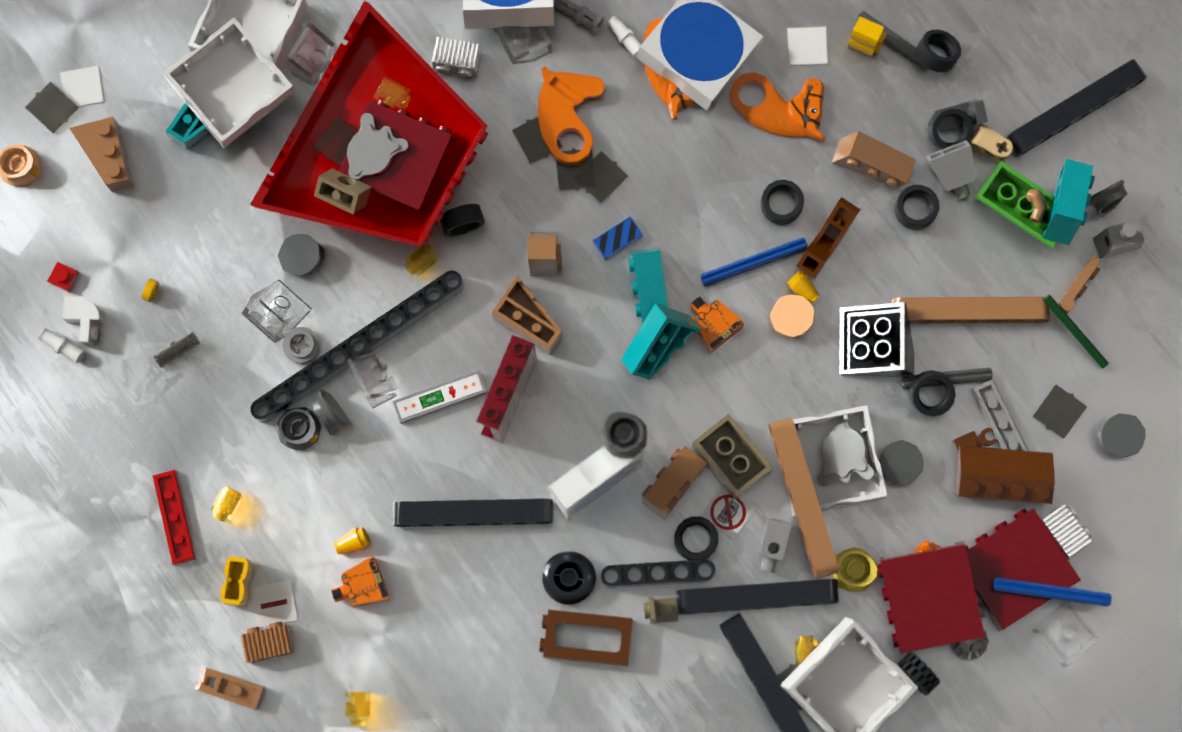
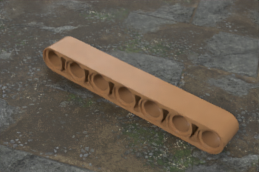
M900 297L891 300V303L906 302L909 324L1046 323L1050 321V311L1043 301L1044 297Z
M787 418L768 424L770 435L814 577L819 579L839 573L836 556L793 419Z

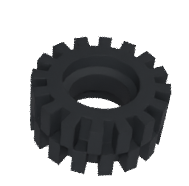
M909 652L897 664L925 696L941 683L937 675L932 672V669L912 652Z

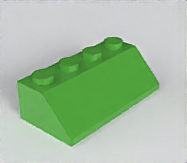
M1001 161L975 198L1052 249L1056 242L1043 239L1042 237L1050 223L1048 215L1049 211L1053 209V195ZM1030 189L1042 191L1047 203V208L1040 224L1030 220L1034 210L1033 202H1030L1026 197Z

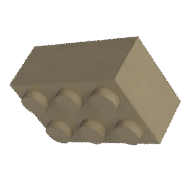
M727 414L693 441L691 446L707 462L709 469L735 500L773 469L772 465L730 414Z

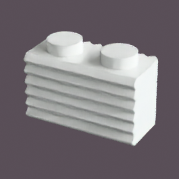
M437 37L432 59L433 68L442 74H449V71L457 72L459 76L464 78H470L471 75L477 76L482 55L481 45Z
M1064 504L1043 518L1042 522L1069 560L1092 544L1093 541L1090 539L1092 537L1090 531L1085 526L1081 527L1076 520L1078 518L1076 512L1071 507L1067 508Z

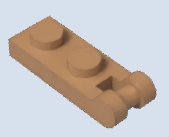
M1093 256L1087 262L1058 303L1066 314L1074 308V298L1076 296L1080 298L1088 288L1084 285L1089 278L1093 280L1100 271V268L1097 266L1101 260L1096 256Z
M204 666L202 667V677L200 682L196 683V690L257 710L265 687ZM211 677L216 678L214 687L208 686Z

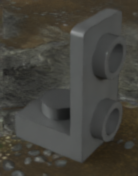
M975 99L947 107L960 109L967 113L972 120V124L988 122L983 100ZM955 116L945 117L938 125V132L942 133L963 127L962 122Z

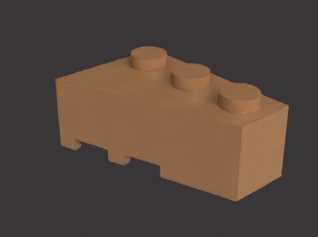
M114 117L69 128L111 192L134 187L120 125Z
M857 131L839 140L831 163L884 182L889 187L898 188L908 184L916 159Z
M531 232L528 236L530 276H557L558 269H562L561 244H558V232Z
M517 275L492 311L493 318L550 355L563 337L562 330Z
M686 446L682 450L678 448L670 458L672 460L671 464L667 468L664 466L656 476L657 481L653 485H649L642 493V503L663 520H665L707 465L705 460Z

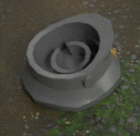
M1123 179L1091 196L1089 206L1094 208L1099 218L1110 213L1128 195L1124 188L1125 181Z
M295 234L284 240L278 253V259L284 272L302 277L312 274L324 260V248L310 235Z
M322 389L318 390L317 398L311 402L312 407L331 436L335 429L346 426L350 421L330 393Z
M297 407L287 409L278 420L277 431L279 440L286 447L294 450H305L318 442L321 424L314 412L308 408Z
M615 412L607 417L601 434L606 449L613 456L633 458L646 447L647 426L639 417L626 412Z
M1118 413L1104 422L1100 430L1103 448L1117 458L1138 454L1145 441L1144 426L1136 416Z
M904 440L887 445L879 460L882 474L892 484H911L923 471L924 461L920 450L916 445Z

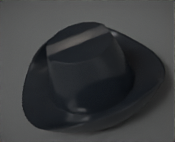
M564 551L552 556L547 561L542 572V582L545 591L554 601L564 605H573L582 602L591 594L596 582V572L591 561L584 555L574 551Z

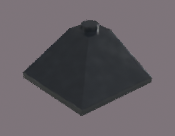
M906 302L840 308V375H914V348Z

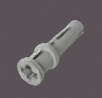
M554 0L555 8L574 18L576 24H582L591 29V33L596 34L601 28L604 16H598L589 11L587 6L580 7L570 0Z

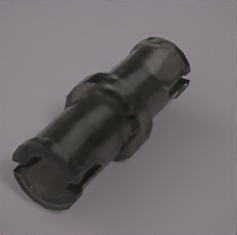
M192 331L181 340L171 342V346L155 354L154 359L163 368L174 359L184 357V353L201 343Z

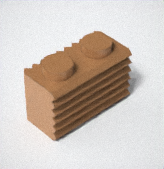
M283 621L271 623L269 628L260 630V627L246 629V634L241 635L246 663L250 664L295 653L290 625H283Z

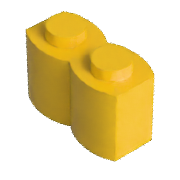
M859 16L851 34L848 47L871 57L874 52L878 54L887 34L883 32L884 26Z
M233 556L227 559L224 569L226 580L221 588L222 603L238 607L246 605L249 598L248 583L253 573V565L249 559Z

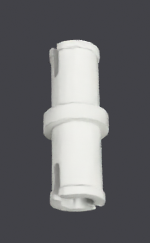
M618 15L612 17L607 25L618 37V42L624 44L632 56L636 58L641 44L635 38L634 32L625 26Z
M46 327L38 335V340L54 348V352L57 354L62 353L75 363H78L84 356V350L68 342V338L60 337Z

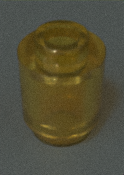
M429 244L421 245V247L404 259L406 262L404 267L412 276L414 274L420 276L436 263L435 260L438 258V255Z
M225 486L223 491L220 490L210 508L214 512L212 517L222 522H225L226 519L231 520L241 502L239 499L242 494Z
M800 636L799 641H795V659L798 666L818 646V640H813V636Z

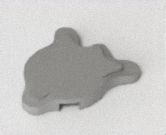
M364 113L361 116L360 130L351 139L347 148L350 177L360 180L369 175L381 174L388 168L396 155L409 149L408 141L395 138L391 128L388 126L382 127L381 130H376L374 117L370 113Z
M846 421L837 422L834 429L822 443L821 457L823 467L818 476V482L823 486H828L835 480L849 484L854 473L859 474L868 481L872 480L876 475L875 470L867 461L868 450L864 438L854 431Z

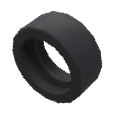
M937 29L927 31L916 48L918 60L929 70L940 73L950 71L960 58L962 51L960 43L953 35ZM929 45L942 48L948 54V57L937 55L931 50Z
M941 109L931 117L928 123L929 139L936 147L942 150L966 140L969 143L973 136L972 120L967 113L960 109ZM948 116H955L963 125L961 137L952 143L943 141L938 134L940 121Z
M785 179L776 180L770 183L763 191L760 202L761 211L765 218L772 223L778 225L790 224L802 212L804 205L803 192L792 181ZM777 190L789 191L794 196L796 203L792 212L780 215L772 211L769 206V198L772 193Z
M924 185L906 187L900 193L895 203V215L898 221L904 227L911 230H921L928 227L935 220L939 212V200L936 193ZM920 195L928 200L930 212L925 218L915 220L905 213L904 203L909 196Z
M466 204L446 211L440 220L445 236L449 237L470 233L485 224L481 207L478 204Z
M934 370L924 371L917 375L912 381L909 390L910 400L916 409L924 415L933 417L947 412L954 404L956 396L955 387L950 379L943 373ZM931 380L941 382L946 390L945 398L936 406H927L919 398L920 388Z
M691 516L684 519L678 525L674 534L676 550L687 560L709 558L715 552L718 544V532L715 525L701 516ZM693 525L704 527L710 536L708 547L698 553L689 551L682 542L684 531Z

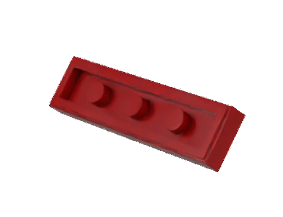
M171 470L153 475L172 565L197 560L177 471Z

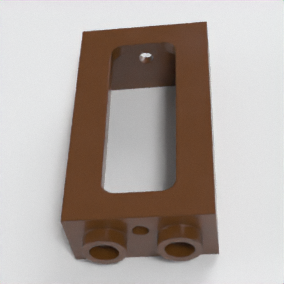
M548 609V615L543 614L542 629H546L545 638L540 639L539 652H543V658L628 667L633 618ZM558 623L619 629L622 633L620 650L618 652L556 646L554 643L556 625Z

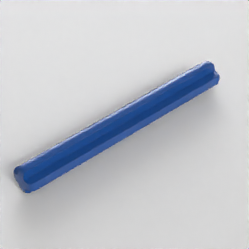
M800 238L708 271L700 276L702 284L708 286L805 251L808 245L805 238Z
M995 578L993 581V590L1106 607L1111 605L1112 600L1109 593Z

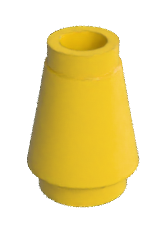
M801 270L787 281L790 285L789 289L797 295L806 298L810 304L820 296L806 273L803 274Z
M356 527L338 539V541H335L334 547L339 555L366 549V546L370 544V538L364 527Z

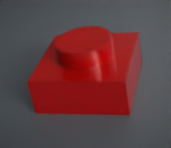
M57 261L47 282L66 292H70L79 272Z

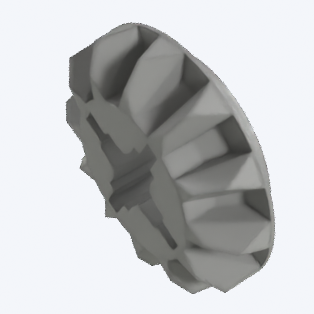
M297 327L285 335L283 351L288 359L296 363H307L315 358L319 351V339L311 329ZM304 336V343L308 347L303 348L299 354L298 347L292 343H300Z
M984 630L985 637L976 639L979 642L973 643L970 651L968 643H964V641L952 643L951 647L959 657L973 660L983 655L987 650L989 640Z

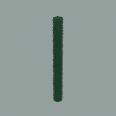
M1050 294L1044 297V303L1102 369L1105 368L1109 362Z

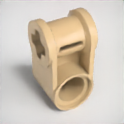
M979 124L969 141L972 150L998 164L1001 161L1003 163L1006 162L1013 150V145L1008 139L984 124ZM1001 148L1004 149L1002 153L997 152Z

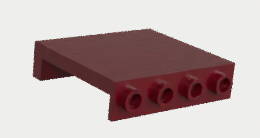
M369 100L364 113H370L374 117L376 130H381L384 126L390 127L395 138L408 141L409 149L396 155L388 168L381 174L369 175L358 181L371 186L372 192L424 213L427 206L424 203L451 140L455 142L456 138L450 134L451 130L439 125L437 129L430 126L431 122L422 117H418L416 120L410 117L411 113L398 108L397 111L389 109L390 104L384 101L377 100V103ZM360 121V123H359V126H358V128H357V130H356L355 135H356V134L359 132V130H360L361 121ZM346 153L339 172L350 176Z
M512 335L476 420L477 423L484 425L481 432L482 436L503 444L537 362L534 343Z
M1025 508L1013 515L1015 520L1009 524L1006 520L994 527L996 532L988 536L987 533H984L974 540L976 545L968 548L965 545L975 591L995 620L993 624L998 631L1004 630L1051 599L994 591L993 581L995 578L1067 588L1081 581L1034 508L1028 512Z
M964 541L956 542L955 545L886 559L880 558L881 564L876 565L879 579L884 578L886 587L881 588L884 602L889 601L891 610L886 612L889 625L894 624L896 633L891 635L894 648L899 647L900 654L985 637Z

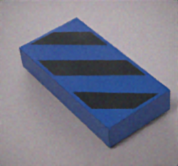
M630 216L595 238L593 243L604 260H607L643 237V234Z

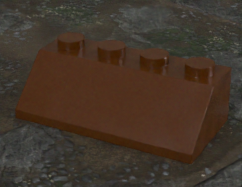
M959 445L954 490L959 497L1052 504L1055 485L1053 453Z

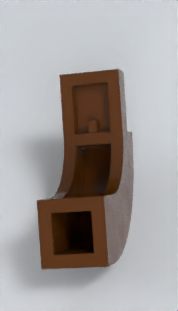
M841 197L815 239L804 252L797 267L816 278L839 246L861 209Z

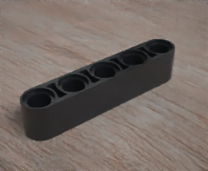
M706 559L609 565L603 568L601 581L607 588L704 583L713 578L716 568L713 562ZM701 565H707L711 569V574L708 577H702L699 574L698 568ZM677 567H685L688 575L685 578H678L675 575ZM654 568H661L665 574L664 578L660 580L654 579L651 575ZM637 569L640 571L641 578L638 581H631L628 578L630 570ZM608 571H614L617 573L618 579L613 583H609L605 580L604 576Z

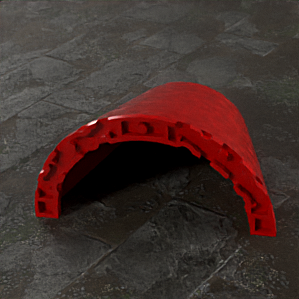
M364 0L343 38L348 41L347 45L342 43L339 45L297 123L269 171L274 175H266L250 205L271 212L421 247L422 244L427 245L433 234L430 232L431 227L438 225L444 214L441 212V209L444 205H449L454 197L453 187L458 184L460 185L466 175L463 171L465 166L471 165L477 155V152L474 150L478 143L482 145L488 135V132L485 130L488 125L374 7ZM369 100L377 103V100L384 101L390 104L389 109L397 111L398 108L411 113L410 117L416 120L418 117H422L431 122L430 126L437 129L439 125L451 130L450 134L456 138L455 142L451 140L424 203L427 206L424 213L370 191L366 207L355 214L344 211L314 196L319 176L330 169L339 171L346 156L348 144L356 133L361 116L364 114Z

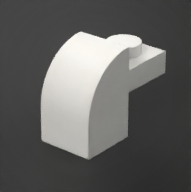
M64 296L62 319L68 324H80L79 342L84 346H94V340L98 338V327L95 325L105 324L101 310L86 298Z

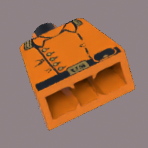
M699 296L690 304L697 313L693 319L702 329L698 336L709 354L744 327V321L717 299L710 305H707Z
M374 556L342 573L340 576L343 585L331 589L335 602L348 598L352 607L390 600L377 559Z

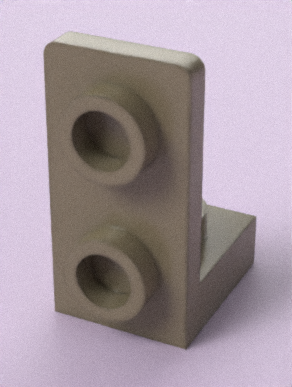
M648 597V603H644L645 619L649 618L650 624L678 621L676 597L662 599Z

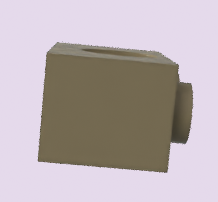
M330 169L319 176L314 196L344 211L355 214L366 207L371 186L335 169Z

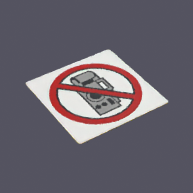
M722 485L701 517L708 519L715 525L716 529L734 540L756 507L741 496L735 500Z

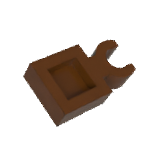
M985 428L979 436L976 435L975 431H972L954 439L952 443L958 453L959 445L982 447V445L992 446L997 440L988 441L985 438V434L989 433L991 428Z

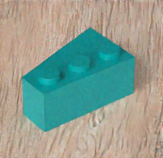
M184 103L166 129L168 138L185 149L190 148L210 133L186 103Z
M1066 158L1058 176L1053 196V209L1049 211L1048 215L1050 223L1044 231L1043 239L1069 246L1080 225H1085L1088 212H1085V207H1088L1091 200V194L1088 191L1092 188L1095 176L1092 175V165Z
M657 247L630 251L631 258L628 259L629 270L633 272L635 280L631 281L633 295L637 294L638 303L635 304L636 317H641L642 322L645 321L655 303L668 307L661 254Z
M655 303L621 358V361L632 375L650 380L670 361L669 356L678 348L682 349L686 345L684 342L693 333L698 334L702 329L690 315Z

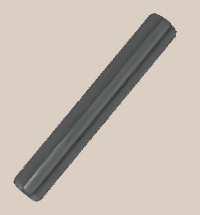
M865 11L860 12L856 22L859 16L884 26L883 32L887 33L884 42L924 70L928 69L918 60L915 46Z
M991 368L941 372L950 379L952 384L989 381L993 377ZM917 375L903 376L901 378L902 388L909 389ZM931 380L923 384L922 387L943 384L939 381Z

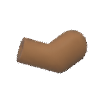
M1030 189L1026 195L1027 199L1034 204L1030 220L1040 224L1046 211L1047 203L1042 191Z

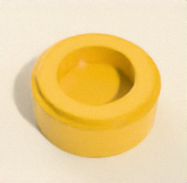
M150 278L144 287L141 298L148 302L153 301L159 288V282Z

